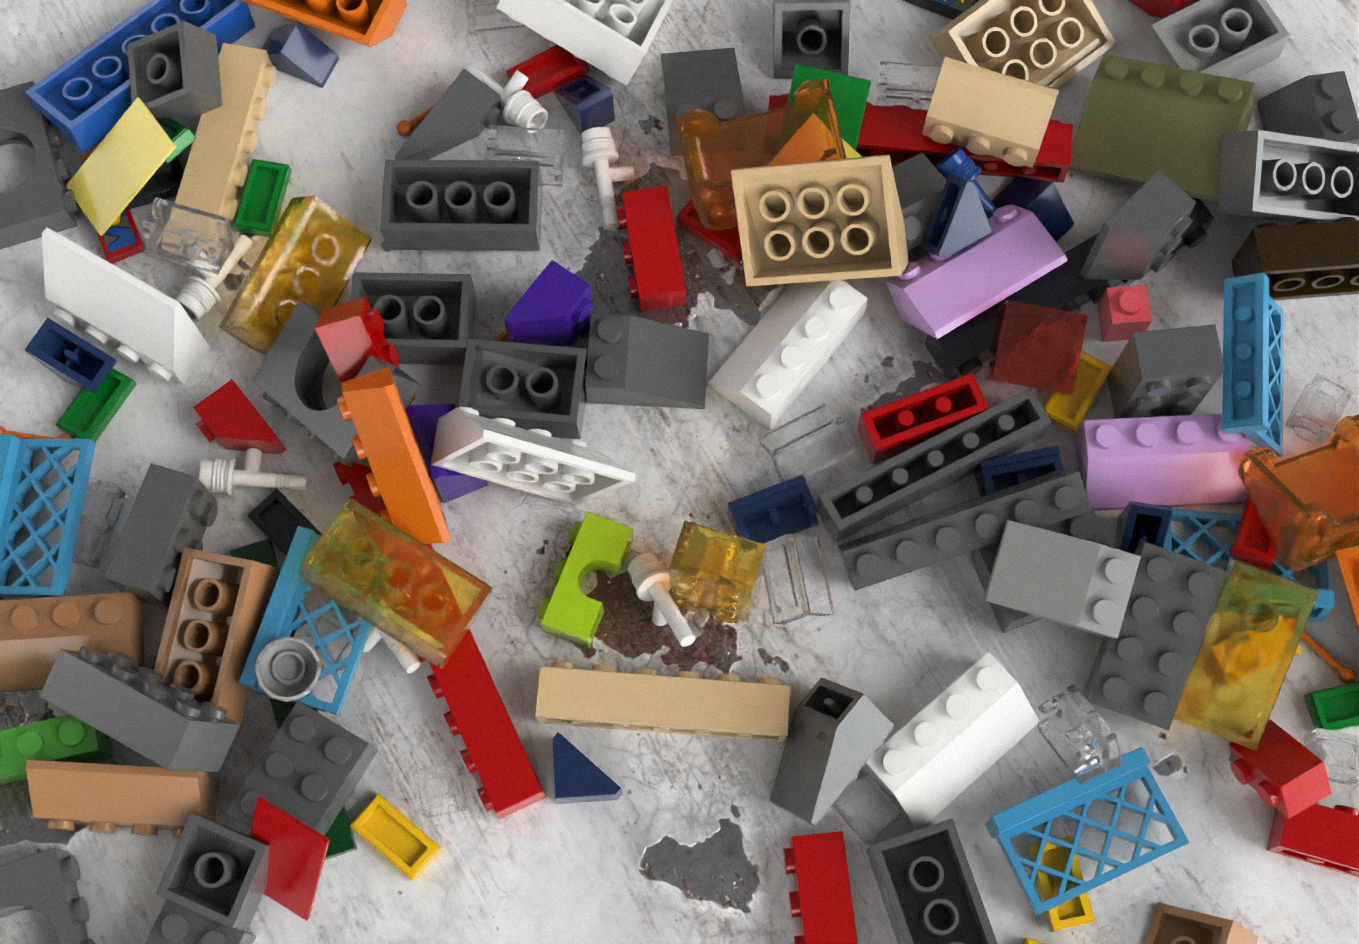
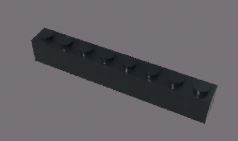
M1191 197L1196 201L1194 208L1188 216L1193 221L1181 235V242L1171 252V259L1175 257L1177 250L1184 246L1191 249L1204 241L1208 236L1206 231L1213 222L1214 217L1199 198ZM1096 234L1066 251L1067 262L938 339L928 334L925 346L949 381L972 373L975 375L983 368L984 365L982 363L993 357L996 360L1006 357L1015 350V344L1026 338L1029 341L1039 338L1049 329L1048 325L1058 319L1062 323L1070 320L1080 312V307L1089 301H1092L1093 304L1099 303L1106 288L1115 287L1122 282L1125 285H1130L1136 280L1084 279L1079 275L1098 236Z

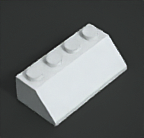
M843 280L791 283L712 377L708 385L761 425L771 430L864 317L868 298Z
M988 652L884 743L878 751L874 752L861 770L913 829L918 830L931 821L1039 724L1040 721L1018 682Z

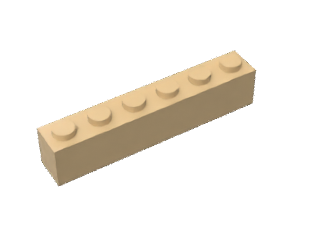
M227 43L222 44L218 58L222 106L201 114L195 134L196 139L192 143L162 242L172 260L191 263L189 261L190 256L197 251H202L209 261L215 265L219 261L220 255L226 253L228 247L227 230L230 221L235 220L238 211L237 196L240 187H244L246 183L248 158L256 150L259 121L265 119L267 113V93L269 88H273L276 82V67L272 65L266 50Z
M564 661L551 662V667L540 666L535 711L538 723L784 743L787 740L791 686L782 685L781 679L761 677L757 678V683L740 682L741 677L731 674H718L715 680L699 679V674L691 671L674 672V677L660 676L657 670L651 668H634L633 673L616 672V667L603 664L592 665V670L575 669L576 665L574 663Z

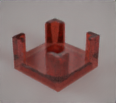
M1010 300L1001 303L998 323H1001L995 359L989 363L986 381L1045 390L1046 393L1062 396L1073 395L1088 315Z

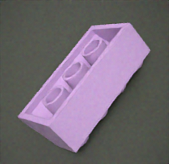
M1006 205L997 209L993 216L988 219L992 230L988 235L945 259L929 252L928 255L918 261L909 262L901 276H890L885 279L900 319L938 339L1067 262L1066 254L1033 212L1016 205Z
M1222 414L1084 420L1074 436L1078 471L1090 506H1092L1094 511L1121 510L1130 501L1166 507L1243 504L1245 502L1250 460L1249 438L1243 433L1227 434L1222 430Z

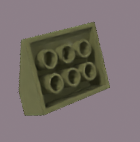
M1104 54L1089 89L1071 151V166L1069 170L1143 186L1157 171H1160L1190 197L1218 203L1223 134L1247 131L1254 113L1255 83Z

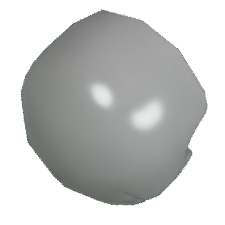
M285 636L269 642L261 650L255 662L254 672L259 687L270 698L289 702L300 700L313 690L321 673V663L319 662L316 650L304 639Z

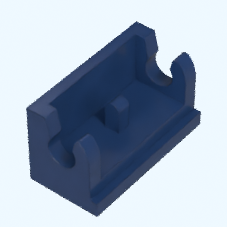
M1058 445L981 461L974 472L980 497L1064 469Z
M803 474L728 503L727 515L744 554L817 526L819 523L816 517L818 510Z

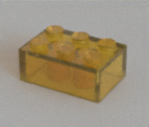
M684 521L669 566L672 599L677 600L676 605L685 610L699 612L700 608L716 612V618L728 623L738 624L739 620L749 622L763 576L766 545Z

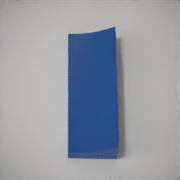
M151 0L24 93L29 102L45 115L84 155L106 137L123 116V113L132 105L128 44L176 23L185 21L215 34L219 54L223 43L233 44L256 26L248 4L240 0Z

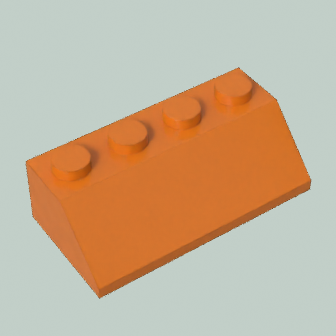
M240 0L370 48L393 35L407 7L406 0Z
M389 366L342 382L343 396L337 397V402L345 422L353 419L358 434L351 436L359 459L368 458L372 472L366 474L374 498L382 495L387 509L380 513L388 535L396 533L400 545L436 544L451 541L445 515Z

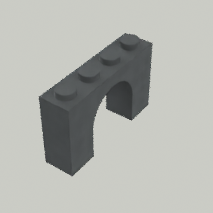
M33 81L0 90V146L22 144L33 148L35 152L33 168L28 177L14 189L0 194V249L41 238L42 232L46 227L56 233L78 227L74 212L79 211V205L75 201L73 190L66 188V180L71 178V174L65 158L59 155L58 147L63 146L59 130L29 102L24 93L35 85Z
M299 300L252 381L265 392L263 394L265 400L287 410L286 418L299 426L307 427L310 430L308 436L315 442L330 447L333 450L331 456L349 467L357 463L371 468L368 458L360 460L355 450L351 436L358 434L353 419L345 422L339 405L336 404L327 409L323 400L322 382L330 360L314 329L323 309ZM369 355L357 377L389 366L406 410L420 384L396 365Z
M55 847L0 865V918L25 910H37L51 922L56 932L58 944H95L93 939L88 938L85 922L89 921L90 915L85 899L82 896L79 897L76 881L80 880V868L75 856H70V852Z

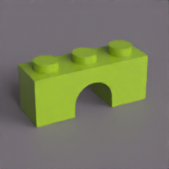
M590 512L586 513L582 523L578 521L575 523L569 537V544L573 545L567 559H560L553 580L557 582L552 596L546 595L538 612V618L542 619L541 625L545 633L590 649L604 614L602 602L587 597L580 590L581 583L589 573L596 570H606L620 575L634 540L633 528Z

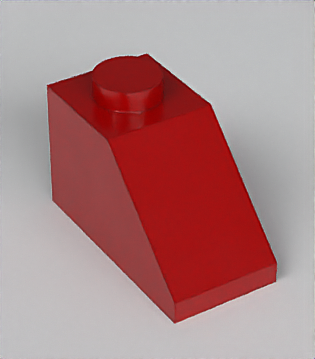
M232 379L193 407L201 417V420L196 425L209 442L217 438L227 450L247 451L250 448H256L262 451V453L281 454L286 450L274 431Z

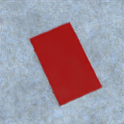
M260 796L257 799L256 808L253 812L254 817L250 837L269 845L268 878L263 894L308 921L330 839Z

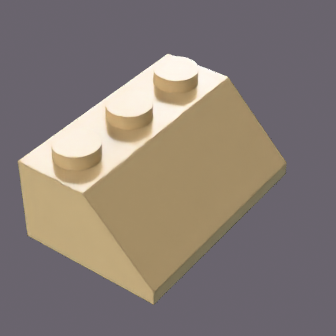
M945 57L927 112L922 135L930 137L937 143H951L967 148L970 152L977 155L987 154L1003 159L1013 166L1033 168L1059 90Z

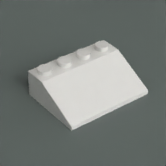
M500 0L496 8L506 13L511 19L519 21L536 31L543 38L568 50L575 57L603 71L610 78L616 79L627 86L647 53L673 0Z
M46 227L42 232L45 298L55 309L53 315L69 327L73 328L76 323L86 329L84 333L103 346L107 341L117 346V353L128 361L136 364L138 360H141L150 365L148 370L161 380L168 382L172 378L184 385L210 349V346L181 304Z
M456 407L454 410L438 418L430 465L573 505L583 503L630 484L635 480V473L602 452L587 448V444L583 441L573 439L562 441L552 438V434L546 430H525L515 427L516 423L512 420L505 418L488 419L479 416L477 410L468 407Z

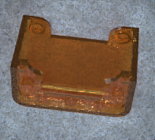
M828 79L820 81L811 80L801 84L793 93L794 105L719 123L715 114L703 109H696L686 115L676 117L691 199L704 228L722 230L738 226L731 176L732 169L846 159Z
M1359 414L1347 416L1338 422L1334 429L1335 434L1329 445L1277 463L1275 452L1268 447L1253 448L1244 453L1240 459L1238 474L1281 560L1292 571L1303 570L1335 558L1334 552L1336 550L1359 545Z

